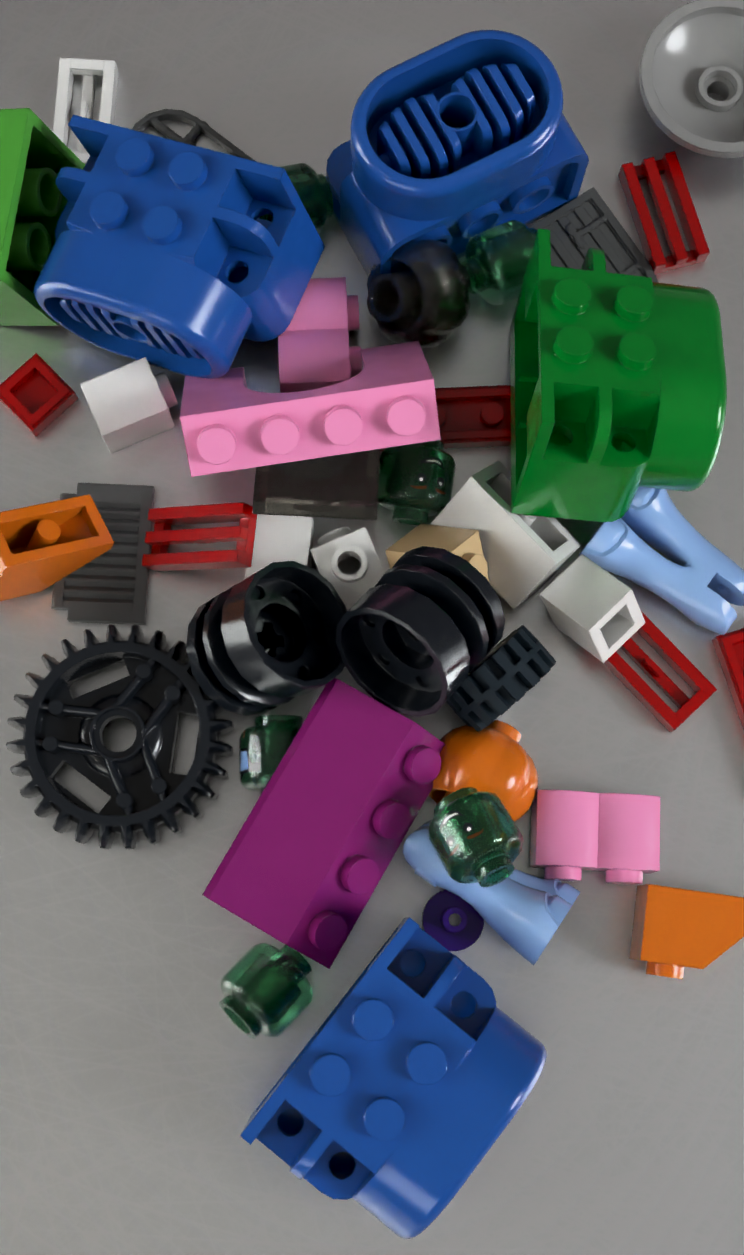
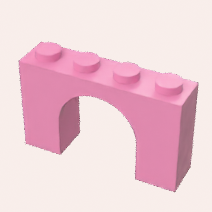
M419 341L360 349L363 370L358 375L331 386L307 391L266 393L248 389L244 367L231 368L224 376L216 379L185 375L180 421L191 477L441 440L434 378Z

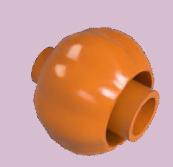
M495 720L479 732L471 726L464 725L452 729L440 739L445 744L440 752L441 769L433 781V788L429 793V797L439 806L436 815L442 821L450 811H459L464 815L450 819L447 824L458 831L472 835L480 832L483 828L490 831L503 829L519 820L528 812L537 793L538 773L532 758L519 744L521 739L519 731L505 722ZM465 823L472 824L473 828L470 832L464 831L463 826Z

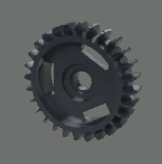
M109 624L107 626L106 642L103 643L98 641L90 629H85L83 633L86 648L78 650L67 639L62 640L61 645L67 657L59 663L55 658L43 654L41 659L50 673L45 678L30 672L26 673L25 678L37 689L34 696L14 695V700L28 711L26 717H11L7 720L10 726L23 732V739L6 743L7 749L14 753L25 754V760L10 767L12 774L20 777L31 775L32 781L20 789L22 797L30 799L42 794L44 798L34 810L38 817L46 818L56 810L59 812L53 825L55 831L65 833L76 822L78 825L74 839L79 843L85 844L92 836L93 831L98 830V843L100 848L103 849L111 848L115 833H121L123 845L129 850L136 847L137 832L143 831L147 840L155 845L160 842L158 826L163 823L175 834L182 832L180 821L177 817L180 812L184 811L196 819L201 817L197 805L193 802L198 794L210 800H215L217 797L206 782L209 776L225 779L228 775L225 769L214 762L216 756L233 754V747L218 741V734L233 731L234 724L227 719H216L215 714L225 709L205 694L192 674L189 661L186 664L182 662L187 653L184 642L178 640L167 652L164 650L166 636L159 630H156L149 644L144 643L142 629L138 625H132L128 641H122L115 625ZM125 662L130 676L79 697H73L70 686L79 678L111 664ZM179 714L198 716L199 721L195 758L187 775L171 773ZM116 718L129 719L136 727V739L133 745L122 752L108 750L102 739L105 726ZM65 762L111 797L99 814L56 781L54 775Z

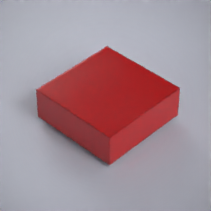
M37 353L0 384V401L35 437L78 400L72 388Z

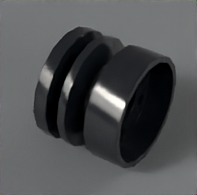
M422 546L407 551L381 577L375 587L370 588L344 614L337 624L336 645L343 664L356 683L369 695L396 712L419 717L436 713L465 681L468 673H471L501 640L505 617L496 592L486 577L467 560L445 549Z
M295 561L272 562L198 607L188 625L186 651L192 674L205 694L225 710L245 716L273 710L296 696H302L326 685L342 673L345 665L342 662L336 645V629L338 622L347 612L346 605L334 586L315 569Z

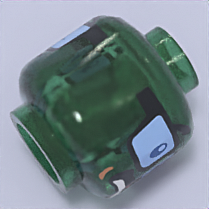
M296 715L257 716L254 718V726L246 728L241 733L239 738V780L244 788L260 792L261 796L301 728L303 717Z

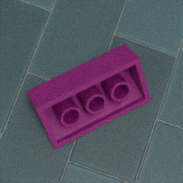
M337 678L332 679L325 685L202 895L285 945L330 969L432 790L433 781L441 769L440 752L445 744L416 722Z

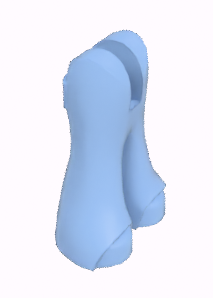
M638 487L625 515L613 522H602L578 554V556L583 554L604 570L624 577L650 590L673 605L698 626L721 635H725L737 618L736 611L729 603L744 606V570L705 539L685 519L674 505L666 489ZM650 546H652L653 548H655L656 550H658L659 552H661L663 555H665V556H666L667 558H669L671 561H669L668 559H666L665 557H663L662 555H660L658 552H656V551H655L654 549H652Z
M430 820L411 833L405 840L403 854L407 863L415 870V874L432 886L441 887L469 903L503 940L534 965L569 912L580 891L568 883L539 878L496 860L447 823L440 833L441 820ZM448 836H452L454 839L452 846L446 843ZM457 844H459L457 851L452 856H449Z

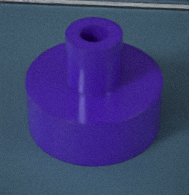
M447 890L433 895L425 904L422 912L423 930L448 951H460L470 947L478 940L484 927V919L461 897ZM451 914H456L459 918V922L455 926L449 923Z

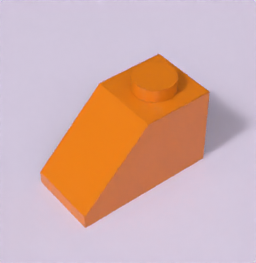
M90 494L0 512V601L42 592L112 548L114 541Z
M652 884L637 885L629 959L647 961L645 974L683 979L684 967L704 969L744 937V897Z

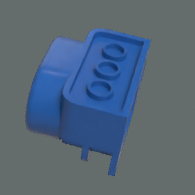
M499 30L468 32L382 72L367 85L358 98L351 118V140L341 144L332 151L327 159L326 176L317 180V186L379 297L473 252L476 243L477 250L482 242H487V245L494 242L497 232L496 227H503L498 238L500 239L551 214L554 210L559 209L578 197L589 158L562 113L563 90L554 65L544 52L530 41L513 33ZM489 230L488 233L482 235L484 231Z
M73 115L68 125L90 157L83 170L63 167L60 169L55 180L58 189L68 201L57 222L55 229L56 242L34 286V295L40 307L58 324L102 349L134 360L146 357L150 365L186 376L208 379L220 378L230 370L244 338L265 342L281 335L291 323L325 248L286 170ZM265 214L272 215L273 221H267L259 217Z
M410 917L404 918L252 1113L240 1135L250 1145L255 1138L258 1139L290 1166L289 1171L300 1180L302 1178L306 1179L321 1193L332 1199L347 1200L353 1198L397 1236L404 1239H411L422 1233L455 1197L527 1099L544 1068L547 1058L544 1045L496 1006V999L489 984L461 959L419 927L420 925Z

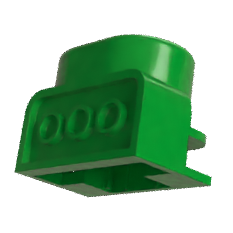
M538 228L510 325L511 513L593 522H613L622 518L628 511L638 487L686 492L696 490L706 481L714 466L721 444L726 415L727 378L721 317L716 298L705 288L656 283L652 281V277L606 272L605 252L603 249L598 248L588 249L581 269L551 266L550 230Z

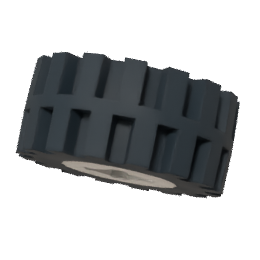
M522 625L498 643L471 673H468L465 681L446 702L466 725L473 727L479 732L494 722L498 716L505 713L515 702H518L528 690L533 688L551 670L556 661L539 640Z

